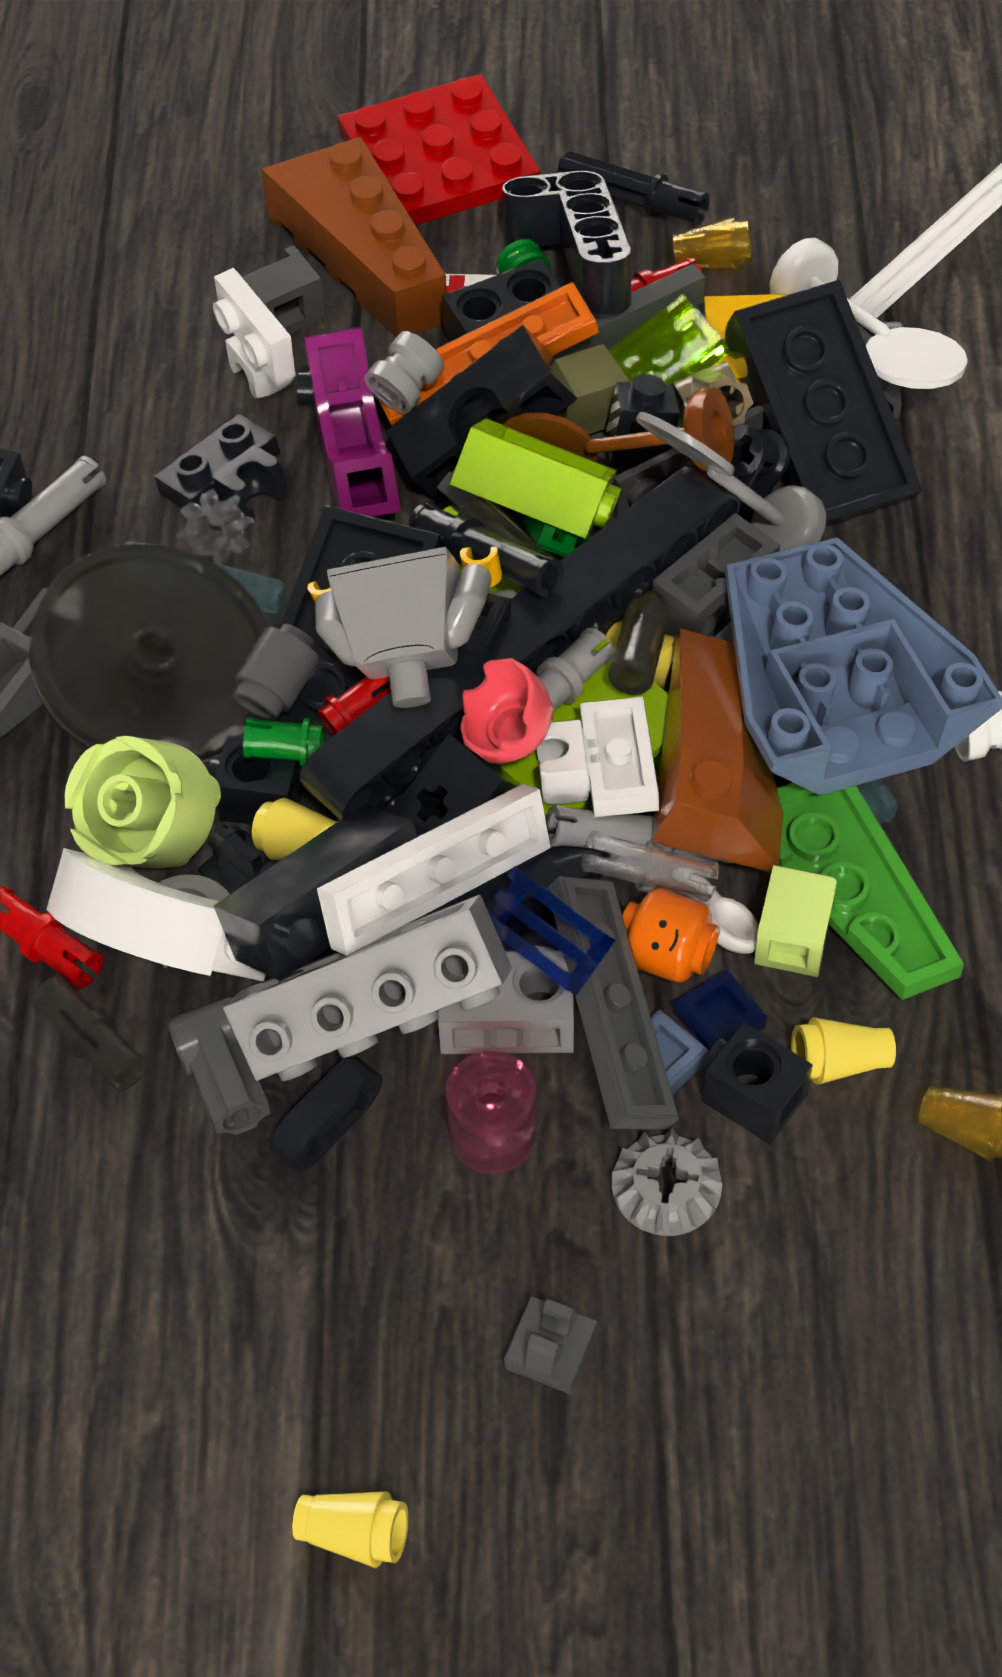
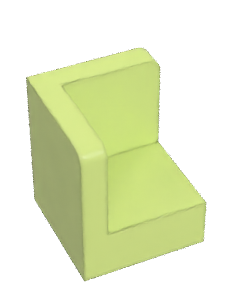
M773 865L758 928L754 964L818 977L837 881L835 878Z

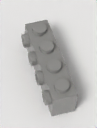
M477 895L412 921L347 956L335 952L301 966L282 981L271 978L243 989L223 1007V1010L255 1080L258 1081L278 1073L281 1081H287L314 1069L318 1065L316 1057L338 1049L341 1058H345L370 1048L378 1042L376 1034L395 1026H399L402 1034L421 1029L439 1018L436 1010L460 1001L462 1008L467 1010L491 1001L501 994L498 986L504 983L512 970V966L481 895Z

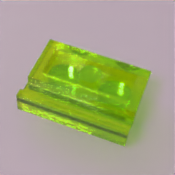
M684 294L608 350L628 377L630 383L639 374H652L660 377L666 384H671L709 368L730 353L721 335L696 307L694 308Z

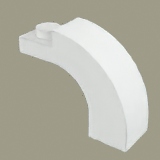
M63 849L46 910L66 927L109 947L160 964L211 976L212 971L264 981L265 973L235 960L214 909V905L220 901L162 885L140 875L131 867H126L129 865H108L91 858L86 853Z

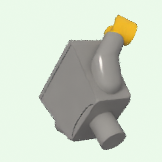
M447 547L328 569L327 575L330 588L320 590L316 581L309 583L307 587L315 601L317 634L343 664L357 666L369 679L389 677L394 707L410 708L425 705L431 701L427 670L452 666L457 662L458 647L468 642L485 605L489 589L497 585L502 578L497 547H491L490 554L482 560H473L470 547L462 548L460 551L463 567L461 573L458 562Z

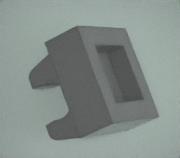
M531 1296L504 1358L505 1370L572 1394L596 1336L598 1321L580 1315L574 1308L547 1299L543 1301Z

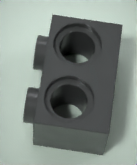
M733 514L653 580L651 626L662 634L676 637L680 628L715 637L731 621L725 578L726 565L780 552L781 545L738 514Z

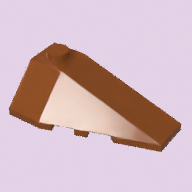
M680 628L675 641L658 781L659 811H655L651 842L772 872L773 865L779 866L783 809L773 772L769 769L744 724L734 643Z

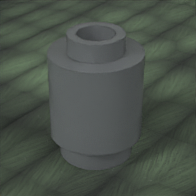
M282 624L280 629L266 627L235 677L238 685L232 694L235 701L252 714L265 720L276 721L281 712H289L320 660L317 653L312 649L315 645L314 640L299 628L289 624Z

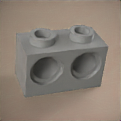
M545 946L529 947L523 951H505L512 970L504 983L498 986L501 992L499 996L487 1003L467 1010L462 1008L460 1001L438 1010L441 1054L573 1053V985L564 951H556ZM535 992H545L552 995L551 998L542 1001L532 1000L526 996Z

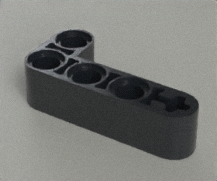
M571 171L513 178L503 184L505 240L509 244L520 239H530L535 241L538 246L561 244L574 284L591 313L601 315L615 314L631 306L630 246L605 180L600 174L590 171Z

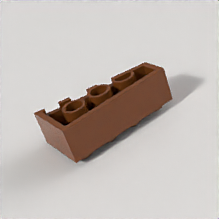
M361 137L261 169L268 218L278 227L284 225L293 233L294 242L306 254L312 251L325 264L326 272L337 283L345 282L355 292L356 301L393 336L397 337L402 331L417 334L443 325L442 295L447 294L446 275Z

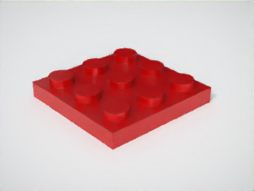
M482 74L462 78L451 83L414 92L403 97L366 106L337 116L339 133L344 142L358 137L362 138L415 225L503 199L502 187L507 181L523 176L541 175L539 168Z

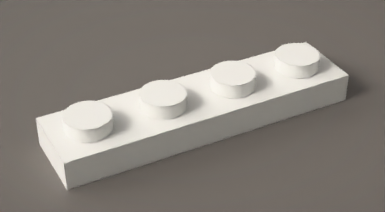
M521 784L317 888L330 948L347 956L551 848L540 789Z

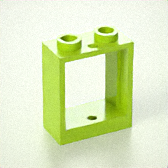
M487 418L470 428L450 482L452 486L585 539L595 525L604 528L607 521L609 522L622 488L612 485L617 470Z

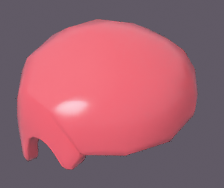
M513 658L490 660L483 665L485 672L484 681L474 689L463 691L464 716L462 717L460 730L464 744L469 750L488 763L501 765L524 758L537 749L543 742L552 724L554 709L545 684L529 668Z

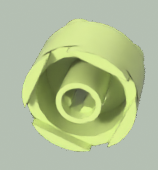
M132 736L115 737L116 739L104 744H96L86 750L75 763L65 789V808L72 809V817L76 829L70 830L77 845L91 858L113 866L129 865L126 867L164 869L182 867L187 864L207 839L213 825L216 806L221 798L218 781L209 774L202 761L183 746Z

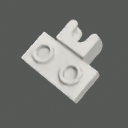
M234 268L214 276L218 299L217 302L213 303L215 317L226 334L233 332L235 335L225 340L229 365L232 371L237 373L242 369L244 370L251 394L255 399L269 396L285 388L296 376L290 334Z
M643 697L580 703L581 721L572 720L551 724L543 742L537 747L542 799L546 804L588 801L590 792L594 818L659 811V793Z

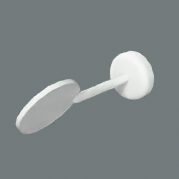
M806 238L793 244L780 257L773 269L769 283L770 294H792L836 281L838 276V258L831 246L817 238ZM847 298L856 322L874 334L868 340L866 348L878 377L891 384L914 389H934L948 386L962 378L968 361L965 350L955 340L939 332L922 328L899 327L889 329L886 324Z

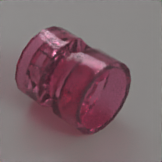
M484 1051L468 1056L455 1066L447 1080L446 1105L449 1117V1139L454 1154L465 1166L480 1173L499 1174L513 1170L528 1159L536 1144V1085L531 1071L518 1058L504 1052Z

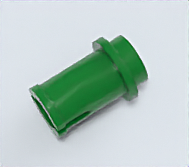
M248 717L243 737L244 758L251 759L256 757L300 761L302 768L309 756L324 744V725L313 724L312 717H305L303 723L259 720L254 717Z

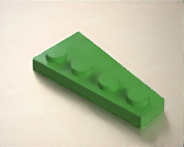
M795 783L777 788L783 809L779 866L836 879V891L828 924L902 1000L960 978L964 967L962 959L857 786L823 795L813 793Z

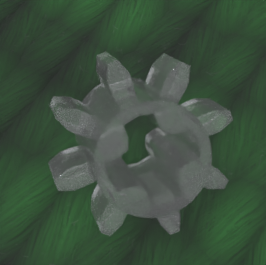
M212 489L201 494V506L191 502L181 508L180 512L188 521L185 529L176 535L179 539H186L188 545L193 549L191 554L192 560L195 561L203 555H212L216 566H221L230 559L229 549L240 554L250 546L249 542L242 537L245 527L253 523L254 520L252 517H244L242 511L237 507L239 496L235 495L227 501H218L217 494ZM208 521L213 526L220 525L223 535H221L219 530H210Z

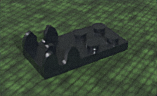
M840 279L734 311L725 330L727 355L734 359L744 358L748 371L744 383L747 384L753 400L751 407L754 408L762 405L771 429L782 434L788 441L791 456L787 470L791 481L795 486L807 488L822 500L826 510L825 527L916 498L923 491Z
M325 505L279 626L280 629L282 624H289L308 634L315 642L312 649L317 653L320 660L290 711L281 712L276 721L303 723L305 717H312L313 724L324 725L318 715V710L325 706L324 698L328 695H333L336 698L366 677L357 666L343 664L317 634L315 601L307 588L308 584L316 581L320 590L330 588L327 575L328 569L442 548L443 542L440 534ZM390 680L372 692L371 696L375 697L387 687H391ZM248 711L242 726L243 728H245L246 719L248 717H254L255 719L259 720L265 719H262ZM324 725V728H325V740H324V743H325L326 741H328V740H329L330 738H332L333 736L330 734V732L327 730V728H326L325 725Z

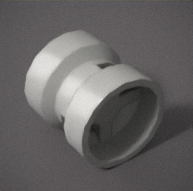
M402 331L389 345V356L385 360L375 362L364 375V380L369 390L383 404L396 412L407 414L420 400V390L423 385L434 383L444 371L445 364L438 352L427 341L414 333Z

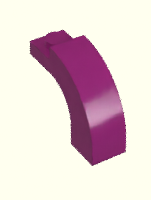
M357 327L303 337L313 389L312 397L337 508L371 517L401 512L392 455L386 448L382 437L373 393L369 390L364 380V375L368 372L369 368L362 328Z

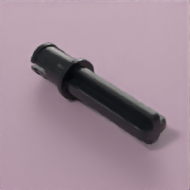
M571 151L566 152L558 162L557 173L590 171L600 174L605 180L611 198L643 207L646 214L653 217L658 213H662L699 226L704 221L705 215L698 213V210L708 211L710 195L708 192L697 191L668 182L667 175L661 173L652 177Z

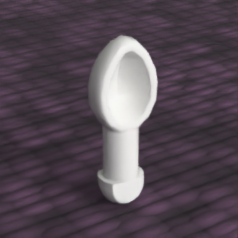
M684 858L675 863L670 870V879L674 887L678 891L682 889L689 898L703 902L709 907L712 913V923L720 927L717 944L734 953H753L756 950L759 927L754 915L748 908L734 899L721 897L703 876L704 870L696 861Z

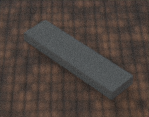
M559 876L547 887L610 1128L666 1130L678 1121L679 1117L613 881Z

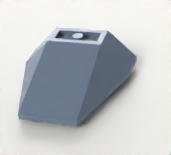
M839 538L726 565L725 578L744 724L771 772L818 795L827 794L932 765L1002 709V697L977 657Z

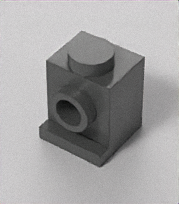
M294 245L285 249L286 258L242 277L289 334L325 318L321 278Z

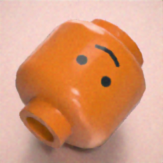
M656 888L650 891L640 904L633 901L629 902L622 917L638 970L679 984L687 981L694 973L699 975L705 973L714 955L720 934V927L712 923V913L705 903L664 888Z

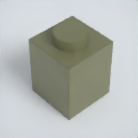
M604 344L555 359L577 397V400L556 416L572 421L584 428L588 434L603 430L605 422L609 421L616 382H629L628 377Z

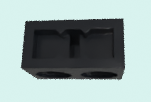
M540 259L442 295L444 336L448 342H451L561 288V286L543 260Z

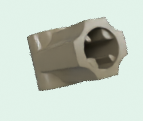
M726 361L671 383L674 386L682 421H684V411L689 397L697 390L714 387L721 391L728 403L733 426L745 423L746 412L753 404L747 384L737 381Z

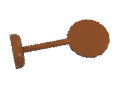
M714 387L697 390L689 397L685 407L684 427L677 428L700 441L731 464L734 451V427L726 398L719 389ZM524 413L509 418L503 424L597 462L598 453L666 444L649 431L593 439L579 425L566 418L548 413ZM692 459L698 469L707 472V467Z

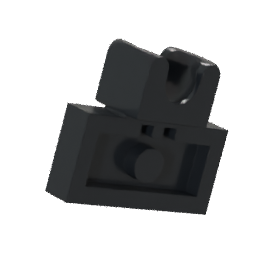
M240 414L223 424L219 429L154 476L159 493L194 516L199 515L219 500L223 511L246 524L252 523L255 520L254 511L246 507L250 498L257 495H268L273 499L281 500L287 494L285 475L280 463L275 458L280 454L276 436Z

